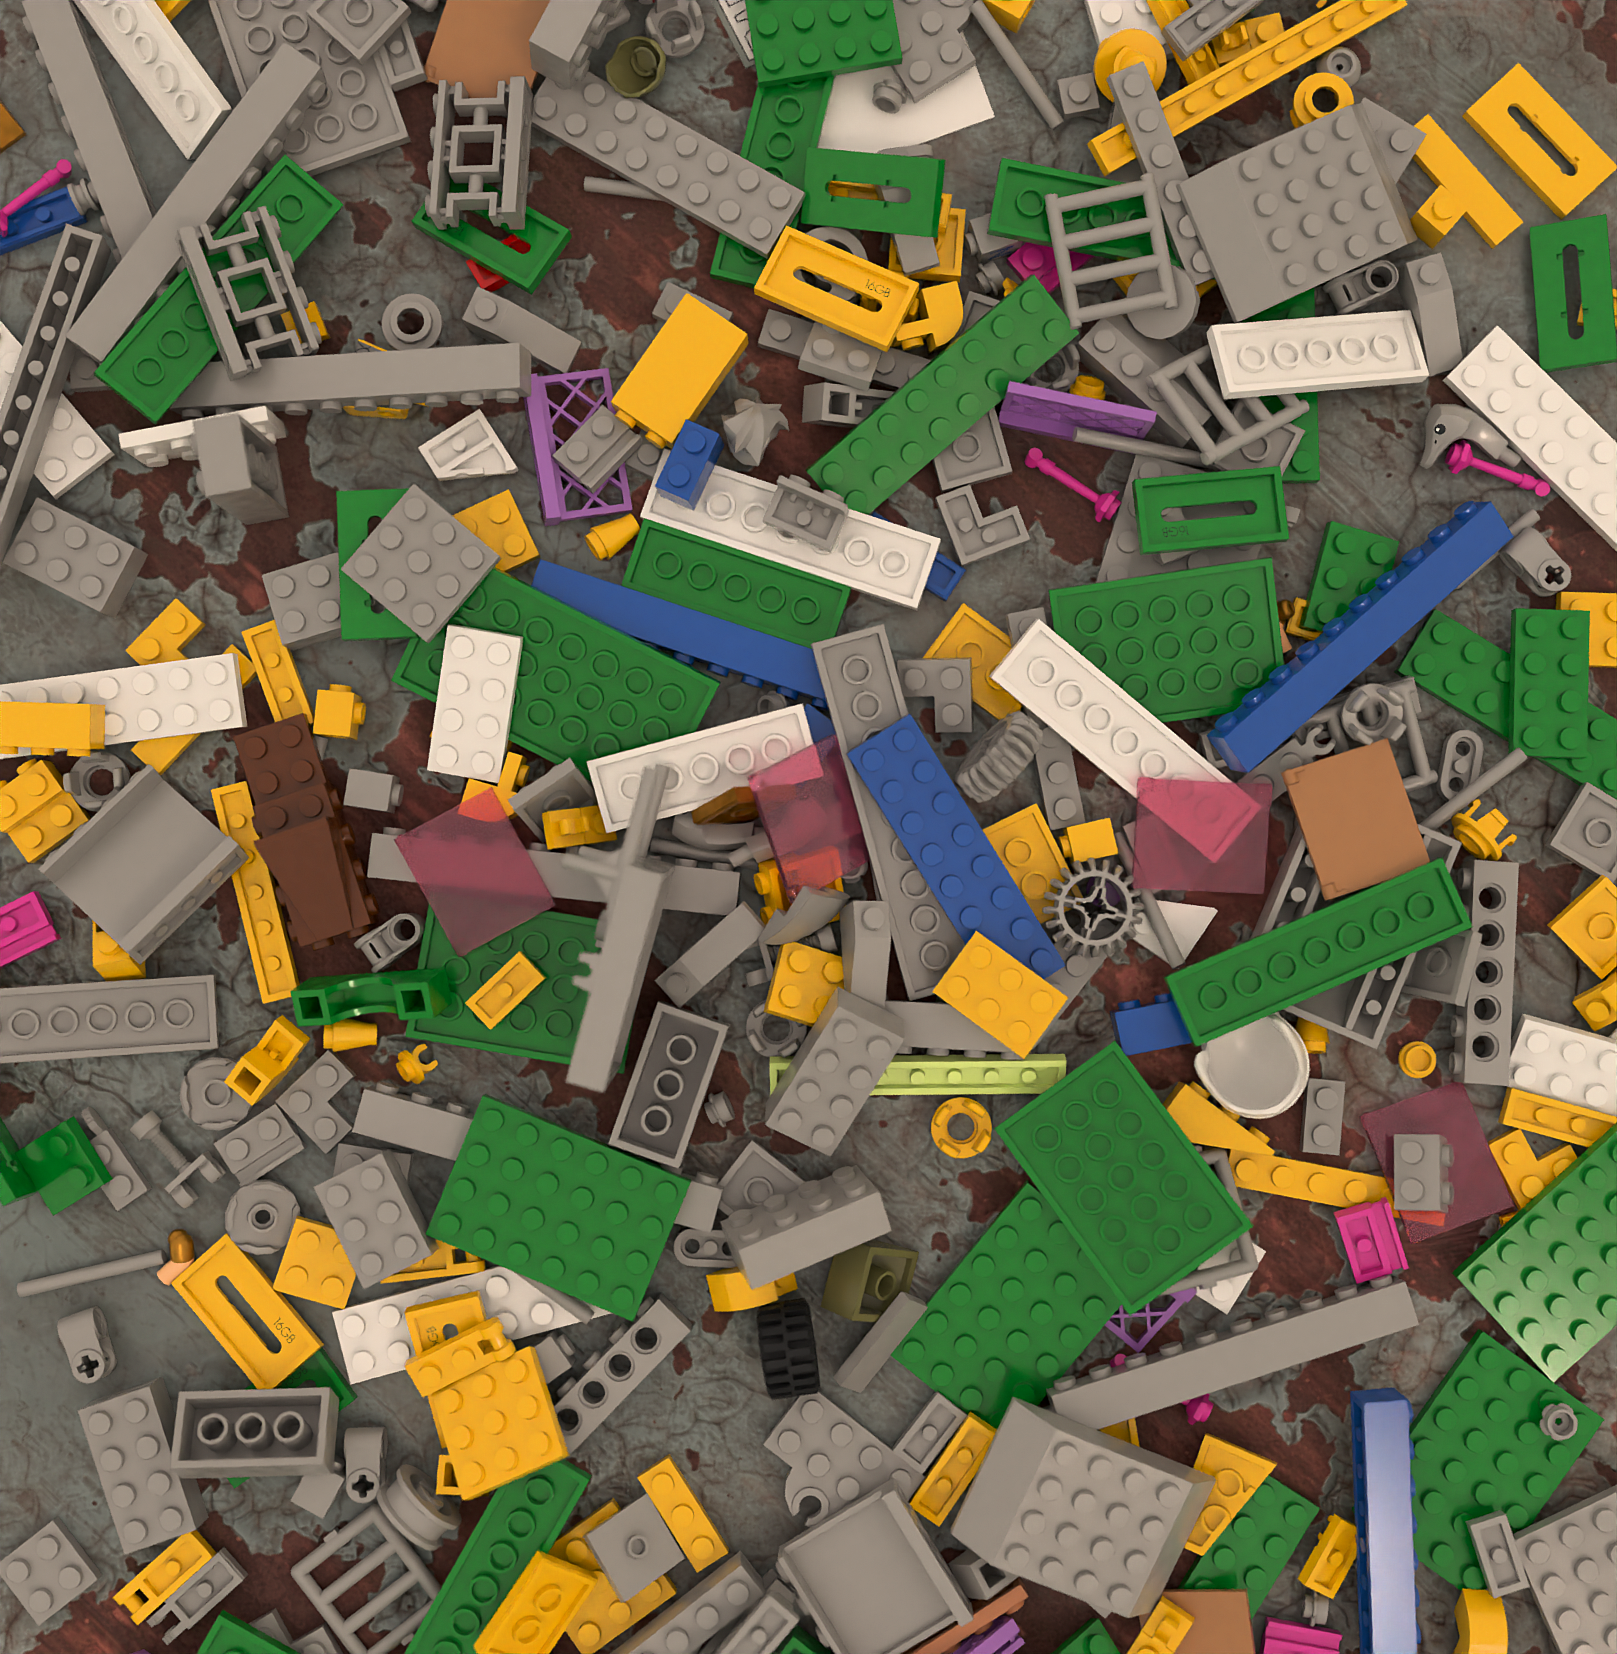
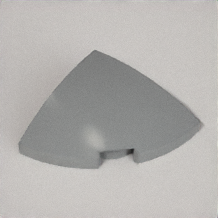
M803 886L788 911L775 910L758 940L768 945H780L798 941L829 923L851 897L847 893L821 886L819 890Z

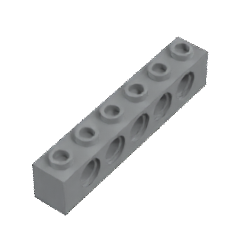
M1470 860L1463 862V868H1460L1458 872L1457 884L1458 888L1462 890L1461 901L1473 926L1467 930L1478 932L1481 926H1485L1490 932V940L1486 945L1480 943L1465 1006L1456 1005V1015H1453L1451 1019L1450 1031L1452 1037H1455L1454 1052H1451L1449 1056V1072L1453 1074L1454 1082L1509 1086L1519 863ZM1483 889H1486L1492 897L1491 905L1487 909L1479 901V895ZM1481 962L1488 968V977L1484 982L1479 981L1476 976V968ZM1480 999L1484 1001L1487 1007V1012L1482 1019H1479L1474 1013V1006ZM1480 1036L1484 1040L1485 1050L1480 1056H1477L1473 1052L1472 1044Z
M662 1293L655 1300L648 1296L638 1309L636 1314L638 1317L629 1326L622 1323L610 1335L608 1340L612 1344L603 1353L597 1349L583 1363L582 1367L586 1371L577 1380L572 1376L569 1377L556 1391L559 1398L553 1403L569 1456L691 1331L693 1324ZM644 1327L651 1328L655 1331L657 1340L652 1344H645L639 1340L637 1331ZM618 1354L625 1355L629 1358L631 1367L624 1371L618 1370L613 1366L611 1358ZM591 1381L599 1382L604 1387L605 1394L601 1397H592L586 1391V1384ZM565 1408L574 1410L578 1415V1422L574 1424L565 1423L560 1417V1411Z

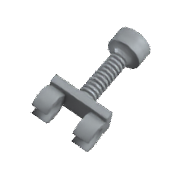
M830 923L815 931L812 937L806 936L805 939L801 938L795 941L796 943L828 953L838 951ZM757 939L747 948L760 946L766 967L745 973L748 987L771 981L774 971L773 962L777 959L780 945L773 946L772 948V946L769 947L768 944H763Z
M152 1110L137 1121L129 1131L139 1141L143 1139L151 1140V1143L156 1146L158 1151H161V1154L166 1159H169L168 1161L171 1162V1165L174 1168L176 1167V1170H179V1176L164 1189L172 1194L175 1201L181 1207L186 1209L199 1198L196 1191L185 1182L193 1173L199 1169L209 1182L214 1183L226 1173V1170L212 1157L213 1155L209 1151L201 1154L193 1163L188 1162V1159L183 1154H180L181 1152L178 1151V1148L175 1145L173 1146V1143H170L171 1141L168 1140L166 1135L160 1132V1124L163 1121Z

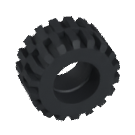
M805 1298L759 1306L757 1311V1327L767 1393L772 1400L817 1394L820 1387V1377L809 1304Z

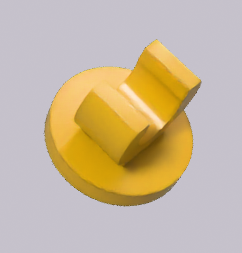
M426 1044L418 1045L411 1053L407 1050L398 1053L399 1062L396 1063V1067L405 1081L420 1084L424 1081V1074L431 1072L438 1065L436 1060L427 1065L419 1061V1054L428 1048Z

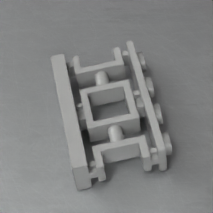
M511 76L510 84L508 85L505 81H498L497 98H468V92L463 82H455V86H450L447 80H439L438 93L433 95L436 126L432 127L430 131V141L434 152L433 160L428 162V178L431 183V191L425 197L427 216L432 218L438 230H446L447 224H450L451 227H459L460 210H489L488 216L494 226H501V223H507L510 230L525 229L533 93L525 76ZM455 109L459 117L474 116L473 125H454ZM508 115L507 132L502 124L488 125V116ZM494 142L492 165L463 166L465 143ZM450 176L454 183H469L468 193H449ZM503 182L502 200L498 192H483V184Z
M266 206L258 207L257 211L254 212L247 211L242 213L241 221L245 232L213 241L207 223L200 224L196 228L193 225L177 229L176 242L230 382L244 378L248 373L260 372L262 366L257 352L289 344L293 357L315 356L319 350L318 344L322 343L316 323H310L305 309L308 308V301L305 292L301 286L296 287L291 273L295 272L292 258L289 252H283L278 238L281 237V230L278 221L274 215L269 216ZM256 226H258L275 272H273L268 258L250 263L247 262L242 246L258 242L259 233ZM200 241H202L207 256L227 251L233 267L217 272L216 280L219 288L215 285L200 246ZM261 273L273 304L241 313L229 282ZM283 297L286 299L302 341L301 344L295 329L275 335L269 317L285 313L287 307ZM227 313L230 314L234 327L255 322L261 339L244 345L243 350L247 360L243 358Z
M769 1569L762 1578L764 1595L715 1633L698 1654H771L799 1621V1615L792 1610L793 1605L791 1604L796 1599V1594H798L795 1587L790 1583H786L777 1571Z

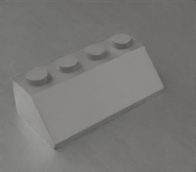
M1127 314L1100 319L1077 344L1076 348L1080 355V362L1129 406L1156 411L1157 414L1153 427L1175 447L1183 448L1192 439L1156 387L1151 389L1147 386L1145 377L1182 358L1184 355L1166 339L1146 337L1137 331ZM1183 373L1169 380L1203 427L1213 416V413L1189 379ZM1205 375L1220 398L1225 402L1227 399H1223L1221 388Z

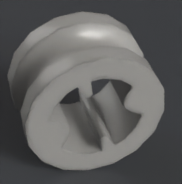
M86 178L80 179L79 185L67 184L70 197L82 216L87 214L89 208H92L94 211L100 209V205L94 202L87 188L88 180Z

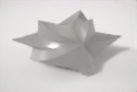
M757 396L754 402L748 399L734 401L736 414L721 415L730 452L733 453L740 463L758 467L770 441L777 437L780 429L789 431L786 417L779 411L782 404H764Z

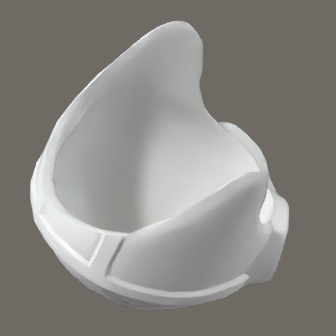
M1279 1012L1200 1045L1202 1051L1195 1057V1069L1213 1097L1227 1110L1237 1115L1254 1119L1270 1118L1289 1109L1303 1093L1310 1071L1309 1055L1302 1038L1281 1017Z

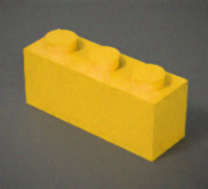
M0 701V754H18V747H31V755H54V748H66L67 756H91V749H104L105 705Z

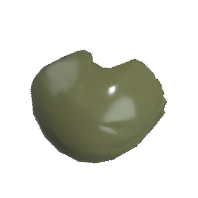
M644 36L626 38L617 45L612 58L605 65L607 82L610 83V86L614 87L615 92H619L625 98L643 97L654 91L662 82L666 72V55L659 44L651 38Z

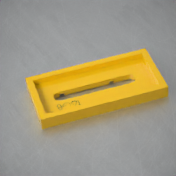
M1519 63L1462 116L1560 220L1617 169V165ZM1508 107H1517L1572 164L1576 171L1574 176H1568L1560 171L1561 168L1525 131L1523 132L1520 129V125L1509 115Z
M787 225L754 287L755 295L885 352H888L919 291V283ZM803 269L817 276H823L828 281L869 299L877 300L882 308L878 312L866 310L796 279L793 276L794 272Z
M228 1233L171 1282L173 1287L257 1389H276L324 1346L322 1341L284 1295L279 1291L272 1290L274 1283L250 1254L241 1250L231 1240ZM220 1276H226L277 1337L282 1346L279 1353H273L266 1347L267 1345L236 1307L229 1302V1299L217 1284Z
M479 1290L406 1307L404 1313L416 1355L446 1341L443 1333V1327L446 1324L455 1325L458 1334L487 1320ZM489 1339L481 1340L485 1349L492 1346ZM429 1394L427 1397L442 1448H446L447 1445L432 1395Z

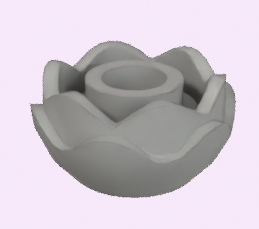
M1341 46L1334 47L1320 55L1315 65L1316 73L1337 75L1349 87L1357 83L1361 74V63L1357 55L1349 48ZM1336 66H1340L1342 70L1338 71Z

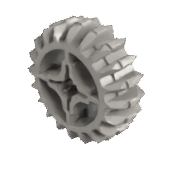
M1017 711L1008 714L1005 718L1000 719L996 725L991 726L990 730L983 734L980 740L974 744L973 748L966 753V757L960 762L959 768L956 770L954 781L969 798H973L978 803L990 800L993 796H997L1001 790L1006 789L1013 780H1016L1017 776L1025 770L1027 764L1033 760L1034 754L1039 751V747L1042 744L1044 732L1031 717L1026 716L1024 713Z
M1094 858L1087 859L1086 870L1083 869L1080 861H1074L1072 867L1075 874L1072 875L1066 868L1060 869V875L1065 881L1062 883L1057 879H1051L1049 883L1058 891L1056 894L1052 892L1044 893L1045 899L1054 901V907H1043L1042 912L1045 914L1054 913L1055 919L1045 922L1046 928H1053L1058 925L1060 930L1054 933L1052 939L1059 941L1066 936L1068 939L1064 943L1063 949L1070 951L1076 943L1078 944L1076 955L1079 957H1084L1087 947H1090L1091 957L1097 959L1100 956L1101 946L1105 954L1111 956L1114 954L1112 942L1120 949H1124L1127 947V944L1121 936L1125 934L1128 937L1135 938L1137 935L1128 926L1130 923L1142 924L1143 919L1132 916L1133 910L1144 909V904L1132 903L1131 898L1139 896L1141 890L1136 888L1128 891L1127 886L1134 881L1133 876L1129 875L1120 880L1119 876L1123 872V867L1120 865L1116 866L1109 873V860H1102L1099 870L1096 869ZM1087 877H1095L1094 884L1090 887L1085 897L1078 898L1067 895L1070 888L1078 881ZM1106 881L1117 891L1121 900L1122 910L1114 908L1107 903L1105 898L1107 890L1105 888ZM1095 898L1099 901L1097 905H1101V909L1109 911L1110 914H1093L1091 919L1087 916L1090 911H1085V907L1076 905V902L1080 904L1090 903ZM1064 906L1077 911L1080 915V936L1068 925L1064 915ZM1102 919L1119 921L1114 930L1108 935L1090 940L1092 932L1096 930L1097 924Z

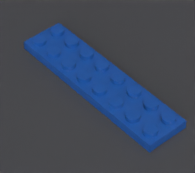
M907 714L846 753L965 946L974 933L978 931L1043 979L1066 966L911 714Z

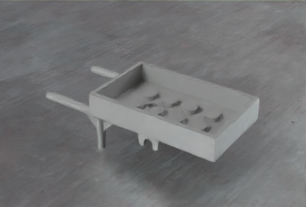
M656 764L655 769L644 767L623 847L614 853L581 846L578 856L565 853L562 863L563 867L594 876L608 899L607 911L602 910L595 932V946L602 948L601 954L581 952L578 961L588 963L592 972L588 977L574 975L572 982L590 992L566 1079L568 1083L600 1092L606 1090L620 1069L675 868L674 864L646 857L670 767Z

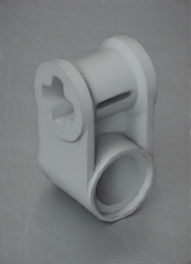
M1378 260L1354 272L1345 273L1329 281L1322 289L1324 293H1329L1337 310L1335 316L1356 314L1364 308L1386 298L1397 284L1399 274L1393 263L1387 260ZM1375 274L1383 277L1386 287L1379 288L1374 286L1371 282V275Z
M1526 527L1499 551V556L1503 563L1536 596L1550 597L1566 588L1570 583L1571 569L1549 546L1547 540L1532 527ZM1549 572L1554 576L1550 584L1545 581Z
M417 913L398 914L358 939L354 946L356 949H361L373 966L371 969L373 973L382 972L397 962L402 955L422 942L426 920ZM406 919L410 920L415 926V934L410 940L402 936L400 929L401 924Z
M93 1306L58 1320L59 1338L66 1350L72 1373L79 1382L85 1384L94 1383L113 1372L117 1364V1357L108 1334L105 1316L98 1306ZM97 1359L99 1367L92 1368L90 1361Z
M386 1427L346 1429L344 1438L346 1490L349 1497L357 1503L372 1501L377 1496V1491L383 1485H386V1456L388 1449ZM364 1475H366L368 1482L374 1483L369 1490L366 1483H360V1479Z

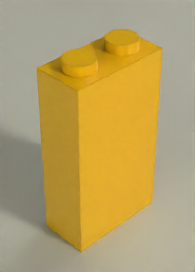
M686 293L611 400V404L616 411L614 416L631 429L637 425L646 431L645 438L656 447L663 449L666 445L672 449L685 420L695 422L749 344L748 334Z

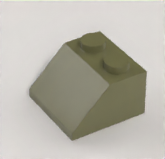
M872 1239L834 1255L820 1307L851 1321L877 1322L901 1291L909 1294L919 1252Z

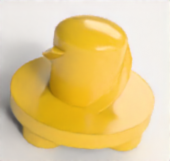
M1136 28L1123 29L1105 38L1099 45L1093 69L1095 82L1101 93L1113 102L1114 97L1108 85L1107 77L1142 61L1145 63L1156 92L1164 80L1167 67L1166 55L1160 42L1150 33Z

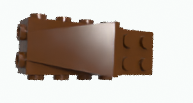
M301 713L233 736L256 804L253 806L255 815L252 816L253 827L259 837L263 836V838L253 842L268 869L279 883L275 887V891L281 906L287 907L291 919L287 921V927L294 942L298 941L300 947L312 945L313 951L334 945L333 938L347 933L348 939H352L370 932L368 926L379 922L377 916L380 913L379 905L375 895L369 893L365 881L368 878L367 869L362 858L357 857L353 845L356 844V837L350 823H346L342 809H344L342 795L338 788H334L333 784L329 783L307 715Z

